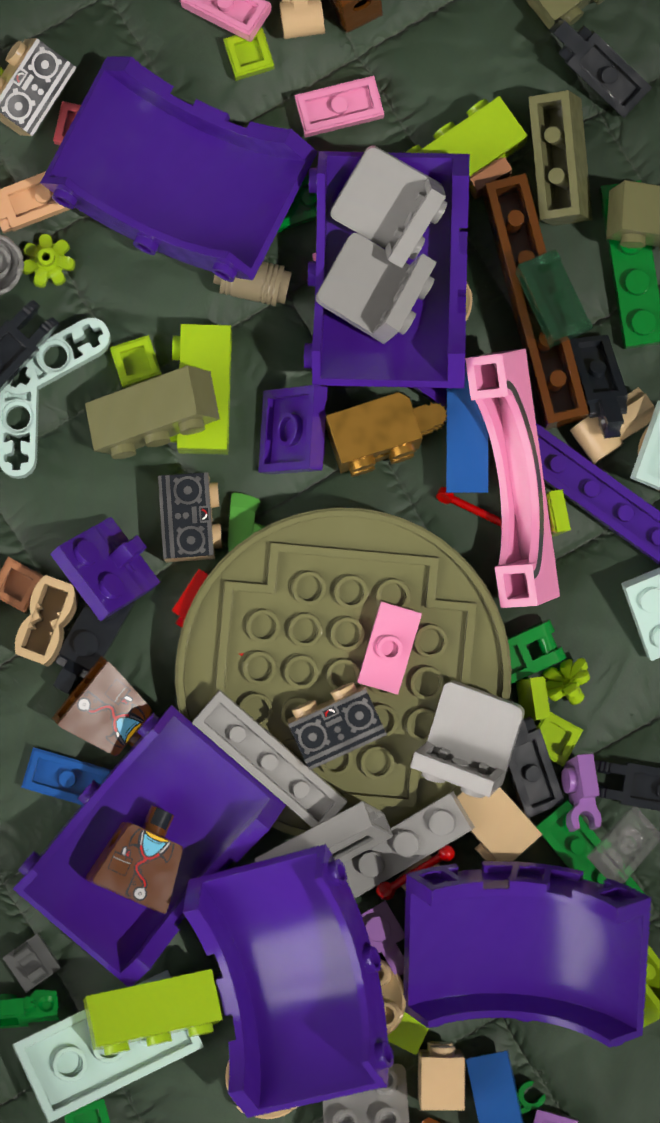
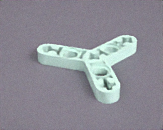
M86 318L50 337L43 345L38 347L39 352L24 367L27 368L26 375L30 379L27 385L19 383L15 388L12 387V379L0 392V467L11 478H26L36 468L39 389L98 358L108 350L111 343V335L103 321L97 318ZM91 327L94 332L101 330L103 334L98 337L100 344L94 348L90 343L78 347L82 356L75 359L73 349L65 340L72 336L74 343L77 344L86 338L84 331L87 328ZM54 346L61 347L67 352L66 363L57 369L48 367L44 361L46 351ZM23 407L29 411L30 421L23 429H12L7 423L8 413L13 408ZM7 435L17 438L30 435L29 443L21 440V452L24 456L29 457L28 462L21 463L20 470H14V466L6 462L7 456H13L15 453V442L13 440L6 442Z

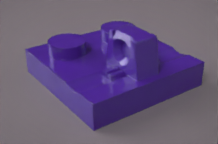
M307 385L263 391L258 473L272 475L323 471L326 423L325 404L328 387Z
M112 517L105 519L59 545L50 554L100 622L150 592L160 583L159 579L141 557V554L147 549L146 545L138 535L129 540Z

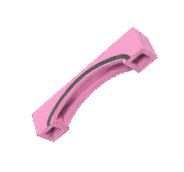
M526 348L465 358L471 400H476L485 421L494 452L499 480L502 534L499 565L495 567L500 608L538 606L560 597Z

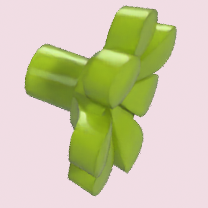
M43 234L39 237L38 246L33 243H27L23 248V253L30 259L24 261L23 273L26 275L35 273L33 282L39 288H44L47 285L48 279H51L56 286L64 284L66 277L62 271H72L75 268V260L65 256V253L70 249L69 243L61 239L53 244L52 236L49 234ZM49 256V260H43L44 257Z
M584 658L577 659L575 663H573L572 659H567L560 664L559 671L555 667H549L543 672V676L548 680L546 687L550 700L558 701L566 696L571 705H576L583 701L585 696L579 686L590 680V674L587 670L588 665Z

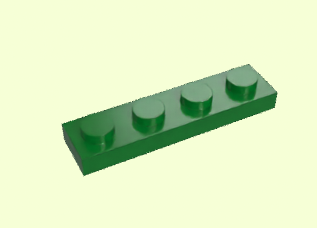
M618 184L600 186L599 189L606 233L609 191ZM607 239L624 349L660 344V295L652 246L645 245L642 248H626L620 245V241Z

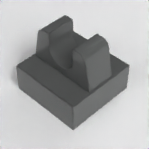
M37 933L2 957L25 992L62 968L40 933Z

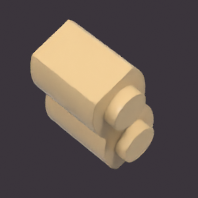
M47 575L40 579L32 592L30 600L31 615L23 621L16 635V655L48 667L57 659L64 642L63 628L71 621L78 606L79 593L72 584Z

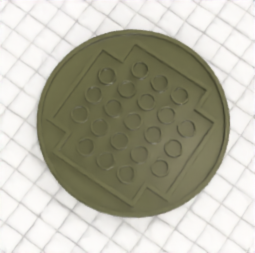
M347 507L315 509L291 515L256 531L235 546L207 576L193 599L179 638L175 669L178 709L183 716L192 722L213 696L221 690L306 764L288 725V719L294 716L292 710L311 700H315L317 705L333 699L331 692L348 683L354 682L356 688L363 685L357 683V679L381 601L421 612L422 616L398 695L365 685L387 735L312 769L347 799V803L336 815L363 801L384 812L391 828L450 792L454 791L456 796L462 792L461 787L447 781L437 783L427 780L421 775V771L410 768L415 751L428 740L443 687L449 681L454 680L503 699H510L512 669L508 639L497 605L486 585L472 566L440 537L404 518L381 511ZM287 805L272 825L273 828L294 836H298L312 828Z

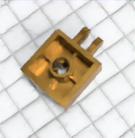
M398 392L326 415V430L340 473L350 471L351 476L355 477L375 470L374 465H376V462L388 458L391 464L413 458L414 452L420 447L422 436L433 433V430L438 431L439 428L442 429V425H445L447 410L444 409V406H441V403L437 404L436 402L435 404L430 403V405L425 404L413 408L410 398Z

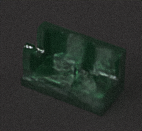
M556 249L518 264L515 274L550 348L593 329L591 321L583 309Z

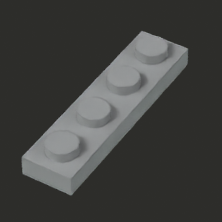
M219 690L192 720V724L312 828L336 816L347 803L346 798L315 771L309 770L307 764L223 691Z
M454 791L391 827L392 838L343 863L347 873V882L354 898L359 897L475 828Z

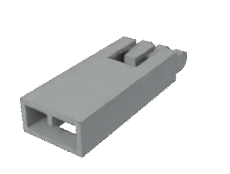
M362 801L255 858V861L259 862L326 844L336 860L340 859L344 863L392 838L393 834L384 812Z

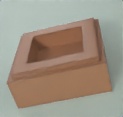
M501 157L470 176L469 191L475 200L482 196L485 183L510 177L512 168L506 158Z
M8 557L0 570V600L26 614L30 607L32 592L44 576Z

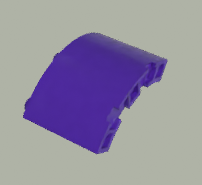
M107 56L40 183L53 192L52 199L55 202L69 209H74L75 207L108 228L133 240V245L144 253L155 255L156 252L162 253L184 263L211 271L217 277L228 282H234L235 278L253 280L318 151L292 129L267 126L252 121L245 128L230 123L228 113L196 99L193 105H190L170 94L174 86L152 73L133 57Z
M319 151L317 168L309 169V193H317L316 261L308 262V286H315L313 341L304 345V368L312 369V385L464 388L468 230H459V228H468L470 154L387 152L440 182L446 195L444 201L447 202V207L440 220L436 224L430 222L422 235L425 237V242L414 260L408 258L406 261L410 265L422 253L436 261L437 263L430 274L435 281L423 300L417 298L411 310L416 313V316L406 333L402 335L398 332L383 344L322 307L316 301V294L347 238L351 234L357 233L335 221L331 217L330 209L364 153Z
M172 705L160 717L152 713L137 731L142 737L100 784L93 780L77 798L83 803L40 855L34 850L18 869L23 874V877L13 888L14 891L127 987L133 986L151 969L161 953L180 930L177 926L185 918L183 909L188 880L225 871L233 861L237 863L270 830L286 806L285 803ZM151 806L174 815L165 838L183 846L166 914L156 912L85 880L88 872L122 822H129L142 828Z
M327 845L308 848L188 880L183 914L197 934L206 955L215 954L222 976H218L216 982L224 1015L228 1017L233 1016L236 1040L228 1042V1094L245 1116L250 1118L388 1087V1071L393 1066L394 1059L392 1049L388 1043L384 1001L378 974L381 969L380 955L377 949L371 946L362 915L347 882L345 866L340 859L336 860Z
M482 862V869L458 871L457 864H449L407 873L403 995L406 1001L405 1012L427 1028L439 1027L445 1023L480 1018H513L522 1022L539 1021L585 1034L609 1048L620 1046L624 1042L643 1036L651 897L608 878L603 881V884L583 879L584 871L539 863Z

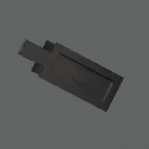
M560 18L550 28L549 31L565 45L558 52L565 59L564 62L623 118L651 90L650 84L597 33L590 31L586 26L583 25L576 32L565 20Z
M599 335L570 339L589 417H598L599 427L604 439L621 437V424H624L622 414H627L628 393L609 336Z
M136 600L101 622L88 604H85L55 663L63 667L53 684L55 688L70 695L79 677L84 678L101 656L105 658L133 609Z
M531 716L523 718L507 771L520 809L527 818H530L563 804L565 800L540 728L535 725Z

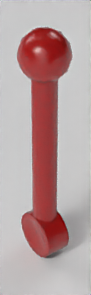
M441 487L438 490L436 498L441 503L455 504L500 526L502 530V518L455 496L454 493H446V487Z
M450 845L440 848L438 854L407 873L432 868L441 861H451L455 855L454 848ZM406 874L391 883H380L376 890L378 896L383 900H390L394 896L395 890L406 884Z

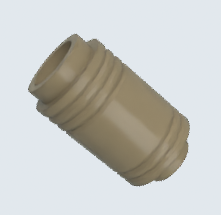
M263 261L253 280L235 278L234 282H228L214 275L213 284L220 285V294L276 306V303L285 304L292 272L285 271V266Z

